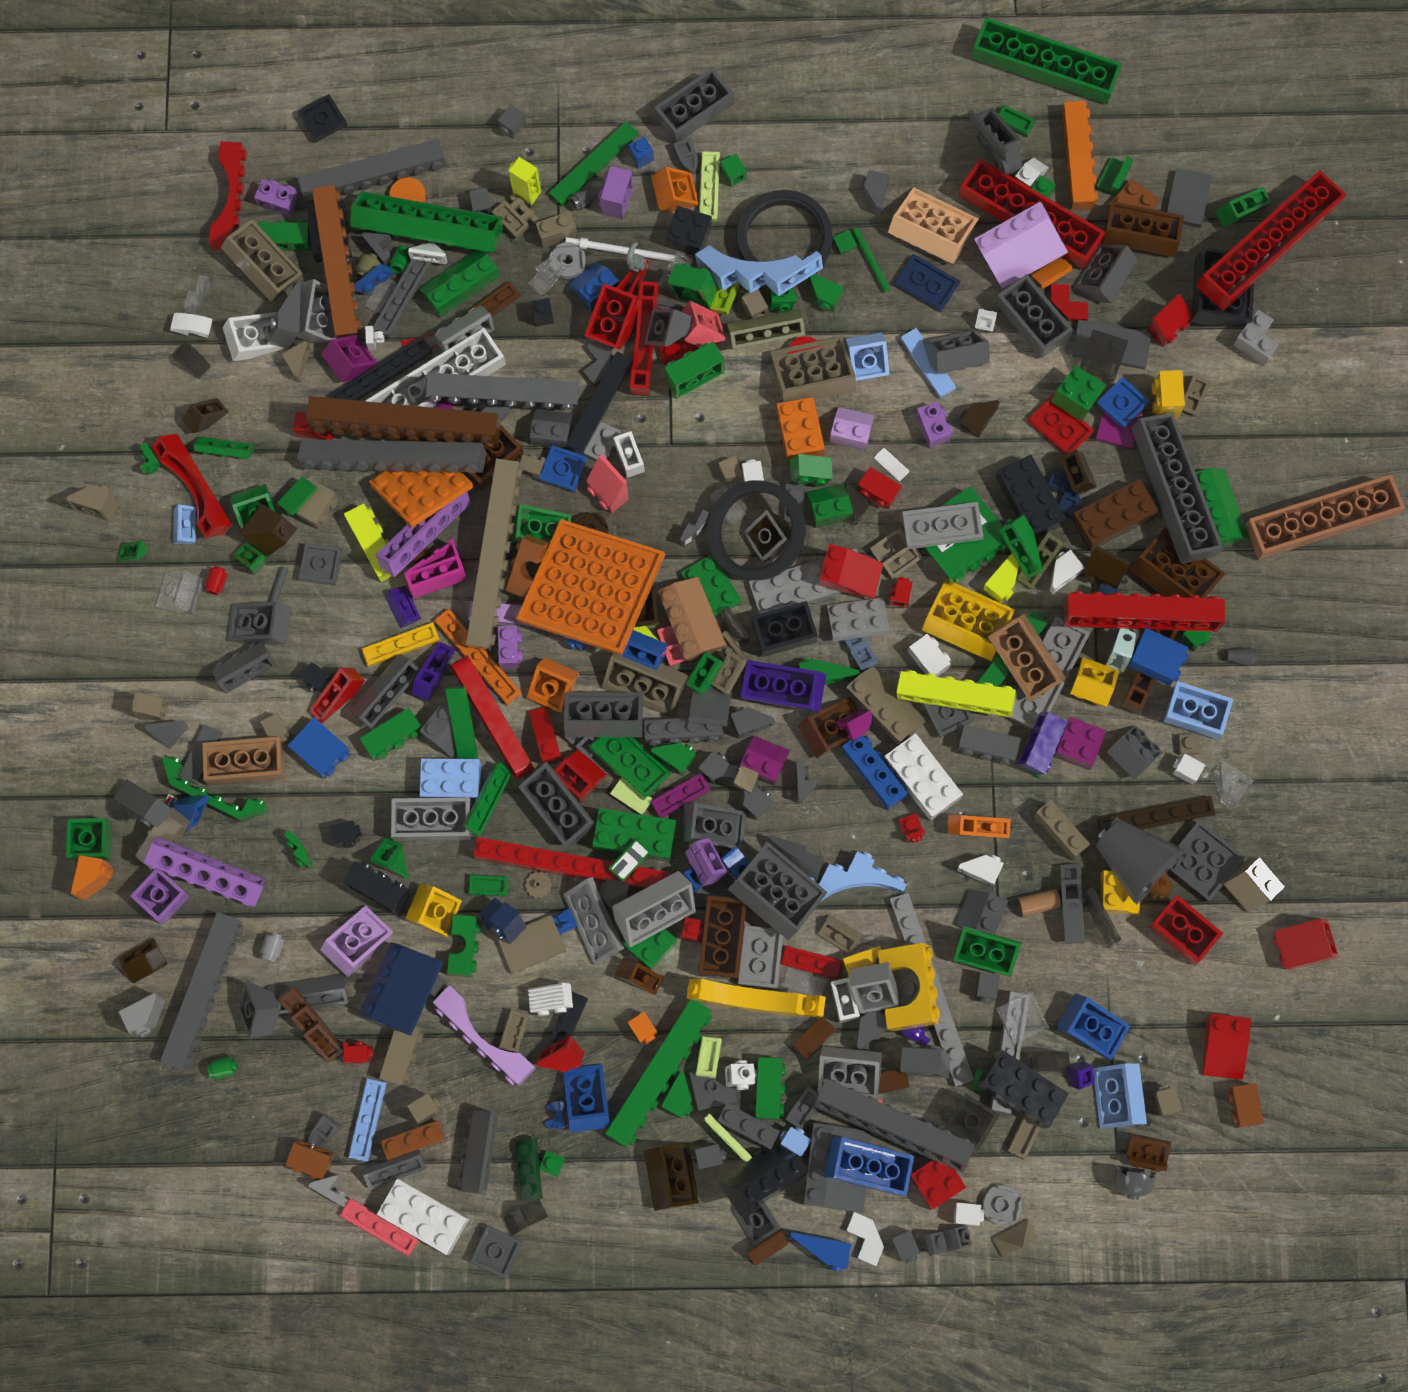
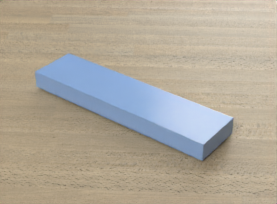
M917 328L901 336L900 340L939 398L956 390V386L947 373H937L930 366L923 344V337Z
M366 1079L348 1158L369 1162L387 1085L386 1082Z

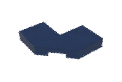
M1054 469L1047 484L1051 490L1063 495L1059 506L1065 516L1072 518L1073 514L1077 511L1081 499L1079 494L1072 490L1067 475Z

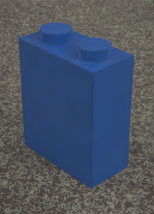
M1146 628L1127 667L1170 686L1173 681L1177 682L1182 671L1179 668L1181 664L1185 665L1189 655L1186 652L1189 647Z
M313 718L288 745L296 755L324 779L327 776H332L336 771L335 767L340 762L343 763L350 755L348 746L316 718Z

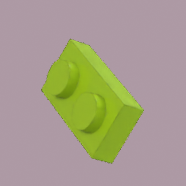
M736 282L725 290H721L718 287L709 309L718 314L728 315L740 283Z

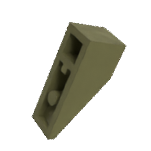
M1049 531L1038 546L1043 571L1028 579L1023 571H1021L1016 579L1033 589L1067 540L1055 531Z

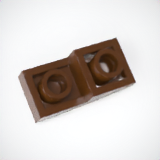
M820 1017L797 1040L793 1048L808 1060L835 1033L836 1029L826 1019Z

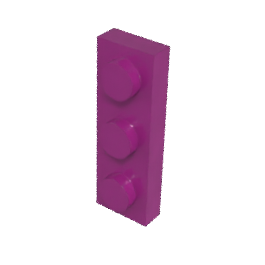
M700 773L652 800L651 804L659 818H664L682 808L684 804H689L710 792L711 789Z

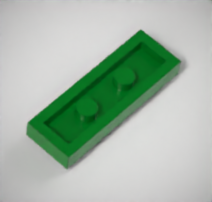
M199 436L194 444V451L203 454L212 453L223 457L234 456L239 459H247L254 452V444Z

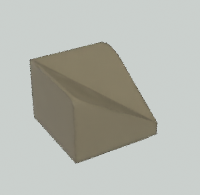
M736 456L718 462V468L725 483L743 476Z
M741 766L733 786L752 793L759 773Z

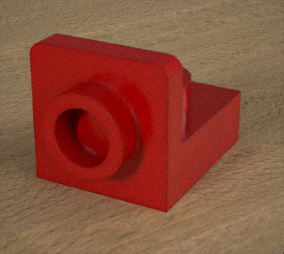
M917 813L898 820L906 842L916 843L923 840L922 837L925 836L926 832L921 826Z

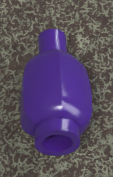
M924 1027L900 1030L912 1041H920L925 1046L930 1042V1039L925 1036Z

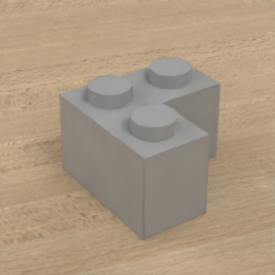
M1258 309L1253 316L1252 323L1246 325L1233 346L1265 366L1279 345L1265 335L1274 319Z

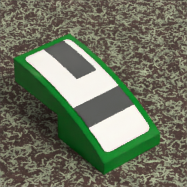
M636 839L609 869L624 882L649 855L650 851Z

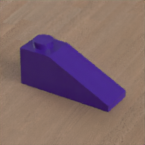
M441 642L437 643L414 679L413 695L427 701L431 700L438 689L456 648Z

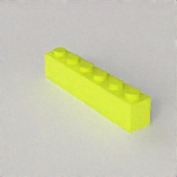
M907 670L900 673L897 699L1012 718L1016 690L1010 686L996 687L986 682L977 684L968 679L959 681L949 676L940 678L931 673L922 675L917 674L915 671Z

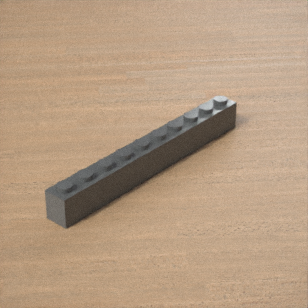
M302 439L297 459L302 468L308 470L341 469L346 471L351 469L361 471L395 470L398 472L431 471L437 473L442 471L476 473L483 472L486 451L482 443Z

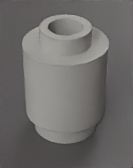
M272 932L270 935H265L260 951L261 959L273 963L276 962V959H279L284 940L281 939L282 935Z

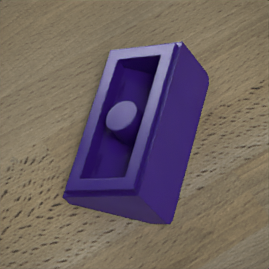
M406 586L388 591L385 598L400 628L421 619Z

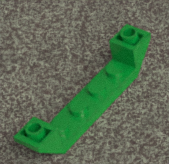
M164 756L162 759L169 784L174 789L188 796H208L209 800L206 805L240 822L267 814L269 811L265 806L266 803L258 798H255V800L248 798L243 809L233 803L229 806L223 803L225 801L223 798L217 795L211 797L207 795L208 791L199 786L195 789L190 786L191 783L180 778L179 775L183 769L181 760L173 756L171 758Z

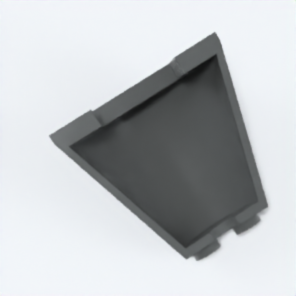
M1117 817L1110 824L1111 827L1108 831L1104 829L1098 835L1100 840L1096 847L1132 901L1137 905L1150 892L1155 882L1170 868L1174 870L1186 859L1188 852Z

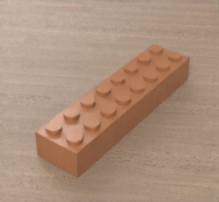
M1390 474L1250 518L1245 524V528L1257 559L1260 560L1399 516L1406 508L1393 476Z

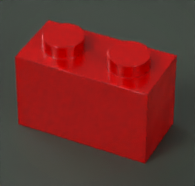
M869 467L859 482L857 491H859L862 497L874 500L877 506L890 509L901 492L902 485Z

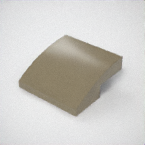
M900 527L869 548L873 557L883 563L882 568L891 579H894L923 558L917 548L907 549L906 536Z

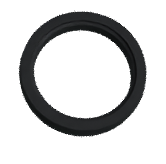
M776 190L759 196L745 208L736 230V245L741 260L760 262L751 252L747 242L748 229L754 218L770 207L790 205L806 211L817 222L822 238L818 253L821 254L822 265L826 263L832 248V227L827 213L813 198L797 191Z
M762 480L745 481L728 489L713 506L707 524L708 544L715 560L730 574L745 580H766L786 571L799 556L806 534L804 514L796 499L783 487ZM753 493L771 494L784 504L789 513L791 535L788 545L779 558L764 567H742L729 557L723 546L722 525L724 518L732 505L742 497Z

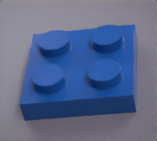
M1122 377L1097 401L1096 405L1124 429L1150 401Z
M552 445L539 480L575 493L587 462V456Z

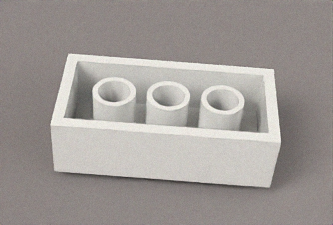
M916 733L885 755L883 761L887 766L890 765L893 768L896 778L908 788L907 792L930 821L962 798L963 793Z
M402 1179L395 1181L377 1213L378 1216L446 1255H450L470 1219Z

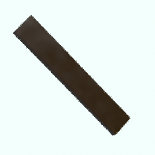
M1207 796L1097 818V824L1100 833L1104 829L1108 831L1111 827L1110 824L1118 817L1122 821L1145 830L1210 817L1216 814L1212 798Z

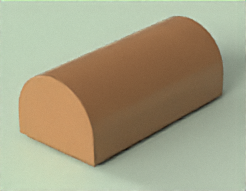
M1056 889L1017 898L1022 917L1061 908L1060 898Z

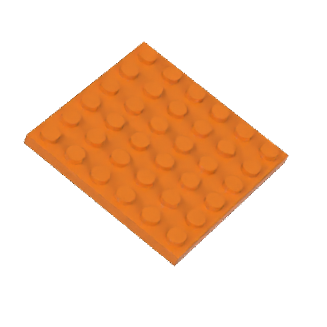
M560 519L516 619L518 622L623 655L663 562L665 552Z

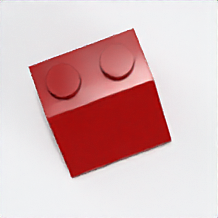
M1180 294L1153 318L1148 332L1152 333L1151 337L1163 347L1167 343L1172 344L1178 337L1176 334L1180 330L1184 332L1190 325L1189 320L1192 315Z

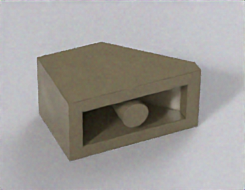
M135 692L132 711L141 720L164 722V716L168 714V705H166L162 698Z

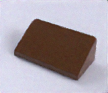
M779 1231L748 1251L747 1254L754 1265H758L787 1246L788 1241L783 1232Z

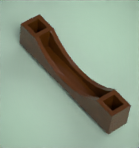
M1175 630L1155 631L1156 633H1159L1172 640H1174V637L1177 633V631ZM1137 671L1121 707L1139 715L1146 703L1155 679Z

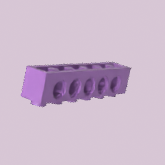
M468 492L413 528L407 524L376 554L380 568L393 577L400 573L471 504Z
M155 836L144 861L152 869H160L173 877L178 876L190 884L201 885L208 891H216L226 898H234L247 906L255 907L266 882V879L158 836ZM164 856L170 857L172 861L166 860ZM182 863L188 864L190 868H185ZM201 871H206L209 875H203ZM219 878H224L227 882H221ZM238 885H242V886H244L246 889H245V890H241V889L238 888Z

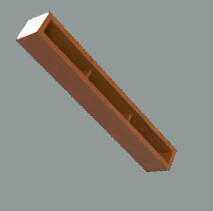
M334 185L312 188L335 336L340 338L359 335L358 330H361V323L359 318L356 319L355 314L358 311L357 300H353L352 293H355L354 282H350L349 276L353 274L351 263H347V256H350L348 245L344 244V238H347L346 228L341 225L344 215L342 208L339 209L338 201H341L340 191L336 190Z

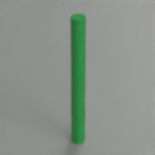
M858 227L854 228L852 232L884 293L889 292L891 288Z

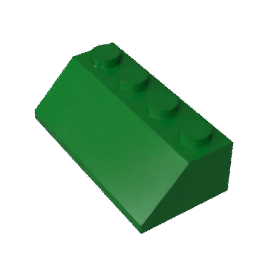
M475 250L420 287L419 291L437 315L442 317L495 281L500 275L497 266L491 258L481 250Z
M1208 468L1195 472L1222 545L1226 546L1249 539L1225 469Z

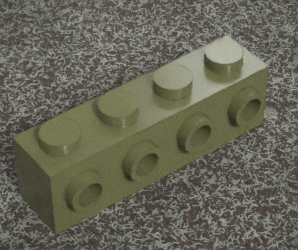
M800 310L727 324L732 349L805 335L804 321Z

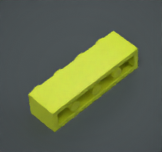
M363 503L344 513L380 581L383 582L392 577L380 568L376 554L389 540L383 539L381 534L384 531L379 523H374L373 518H375V515L371 508L367 509Z

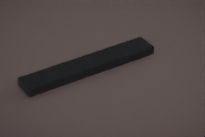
M421 336L334 391L329 397L359 400L433 353L432 349Z
M618 351L616 352L567 442L568 447L584 454L633 363V358Z

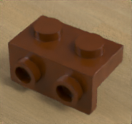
M1131 1133L1126 1152L1127 1163L1136 1168L1141 1166L1148 1167L1155 1172L1167 1171L1171 1142Z

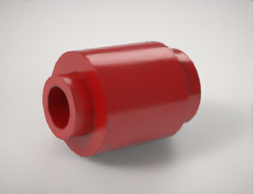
M214 566V568L209 569L204 584L205 592L219 595L223 591L228 576L224 568Z

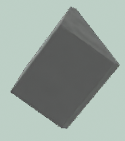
M765 1202L743 1216H740L737 1210L733 1211L754 1246L781 1229Z

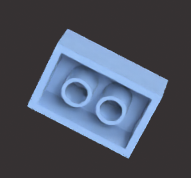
M1177 681L1173 686L1163 722L1219 740L1224 733L1233 699Z
M421 759L420 798L470 797L471 801L475 802L481 791L482 764L480 759Z

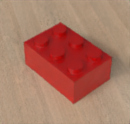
M1178 895L1172 898L1148 927L1194 966L1203 959L1223 934L1222 931Z

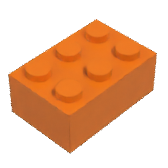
M814 397L777 403L776 412L787 463H790V459L797 454L824 457L825 447Z

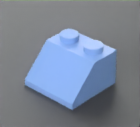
M882 332L846 339V347L856 381L889 375L887 346Z

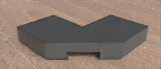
M596 340L586 346V349L596 361L583 370V374L594 387L600 383L612 358V348Z

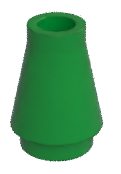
M403 245L397 247L396 252L389 261V267L396 274H402L407 266L408 248Z

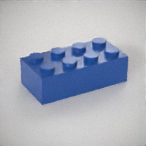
M832 1137L824 1177L895 1196H907L914 1156L844 1137Z

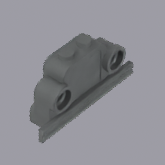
M993 107L978 114L970 110V120L980 130L976 132L978 144L982 151L988 150L992 161L998 166L1004 176L1012 174L1017 169L1022 168L1019 150L1023 149L1021 139Z

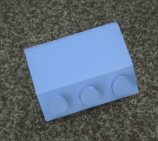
M1119 1064L1093 1068L1100 1129L1147 1124L1139 1064Z

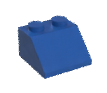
M596 262L572 280L568 286L593 311L603 283L616 288L619 280L607 267Z

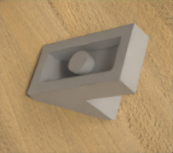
M340 1175L311 1182L308 1186L342 1207H345L349 1200L345 1198L347 1195L345 1192L337 1188L333 1191L341 1177Z

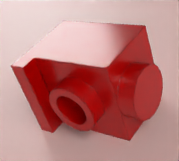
M898 577L897 584L892 585L889 605L908 608L913 581H909L905 577Z
M686 917L682 940L702 943L704 924L701 923V920Z
M344 1042V1063H371L370 1058L374 1057L373 1046L365 1045V1042H354L353 1046H350L348 1042Z

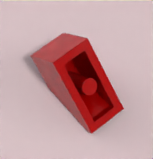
M296 412L292 429L296 437L314 440H333L334 434L332 432H325L323 434L314 432L306 419V413Z
M570 1035L541 1051L536 1065L567 1072L570 1069H577L582 1064L585 1052Z

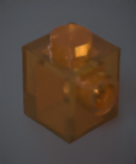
M1167 873L1155 882L1151 888L1150 893L1153 899L1160 897L1162 900L1171 895L1170 891L1174 886Z

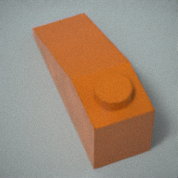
M949 815L948 834L1010 838L1011 819Z

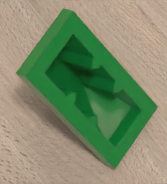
M143 541L123 543L120 547L117 562L140 560L150 549Z

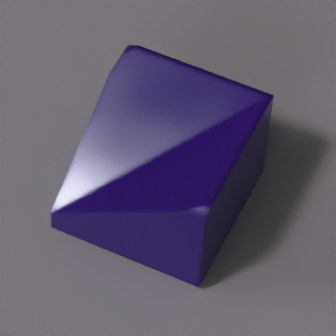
M1080 1062L1068 1067L1069 1084L1071 1087L1080 1090L1094 1084L1093 1065Z

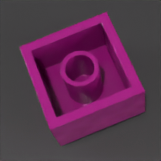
M1069 717L1054 757L1091 770L1106 730Z

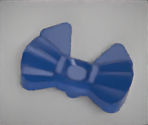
M555 1101L547 1106L548 1110L555 1113L554 1119L545 1122L549 1129H563L567 1127V1123L564 1120V1110L567 1105L565 1102Z

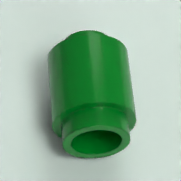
M231 1056L212 1060L211 1063L207 1064L210 1079L215 1078L218 1080L235 1075L236 1070H238L237 1060Z

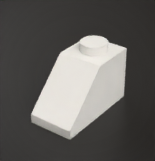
M1032 158L1024 164L1015 176V179L1032 188L1039 176H1043L1049 167Z
M1071 550L1067 553L1063 551L1055 558L1050 587L1052 594L1080 575L1085 568Z
M984 855L960 864L957 871L993 887L1004 863L1000 862L1001 859L995 855Z

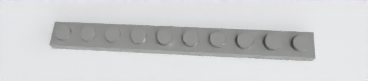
M909 893L891 898L890 903L905 946L917 943L926 944ZM931 959L932 967H933L934 970H935L933 961H932V959ZM935 970L933 981L938 992L936 1005L940 1010V1018H938L939 1024L933 1026L941 1048L951 1054L949 1072L956 1087L974 1081Z

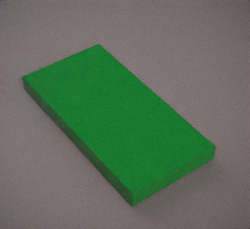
M599 737L589 746V750L643 800L651 795L671 775L633 737Z

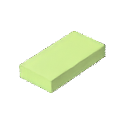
M622 779L618 781L610 793L611 796L640 815L645 813L653 800L649 796L643 800Z
M702 1036L696 1076L716 1078L722 1044L721 1038Z

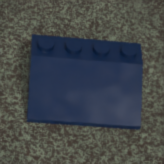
M391 942L358 1015L411 1036L444 962Z

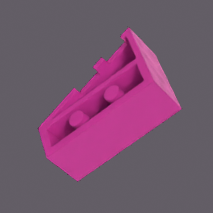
M453 538L440 550H435L434 554L429 558L421 560L404 573L413 598L467 580Z

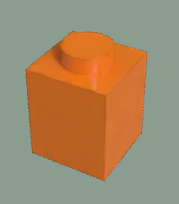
M645 1012L628 1022L640 1044L645 1042L647 1045L656 1039L655 1035L658 1033Z

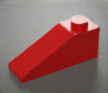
M340 667L309 712L320 723H324L358 692L366 680L354 668Z
M548 707L530 710L529 713L543 764L545 762L552 764L562 761Z

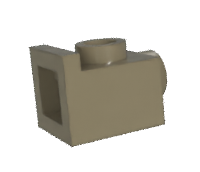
M522 455V457L519 456L517 462H519L520 468H523L522 475L539 480L546 459L541 457V460H539L534 455Z

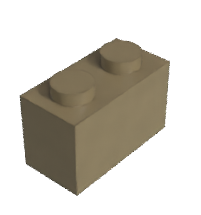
M570 211L536 222L537 233L543 248L565 241L566 237L574 238L577 236L576 225Z
M315 482L314 485L318 490L298 510L297 515L302 521L319 529L321 525L327 522L330 510L336 507L338 497L333 490Z
M429 1093L408 1105L416 1122L422 1126L443 1113L440 1109L443 1105L439 1098Z

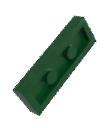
M537 1138L516 1140L521 1201L543 1199Z

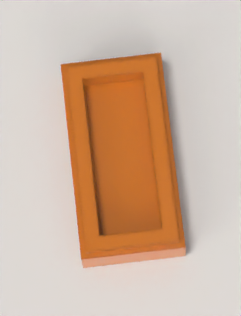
M1060 257L1032 274L1031 277L1043 289L1072 271V265L1063 257Z

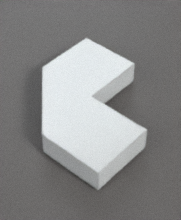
M854 1212L846 1231L865 1239L857 1258L877 1266L884 1246L872 1219Z

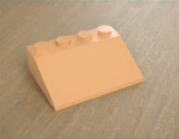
M913 187L893 216L888 233L954 264L979 218Z

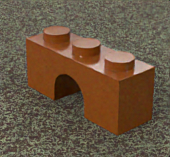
M530 535L519 539L516 549H518L517 556H514L511 562L513 569L505 581V584H507L506 591L526 598L535 576L527 572L526 562L531 561L537 564L541 562L544 558L548 542Z
M435 1121L382 1140L381 1143L386 1159L389 1161L422 1148L435 1146L447 1140L441 1122Z

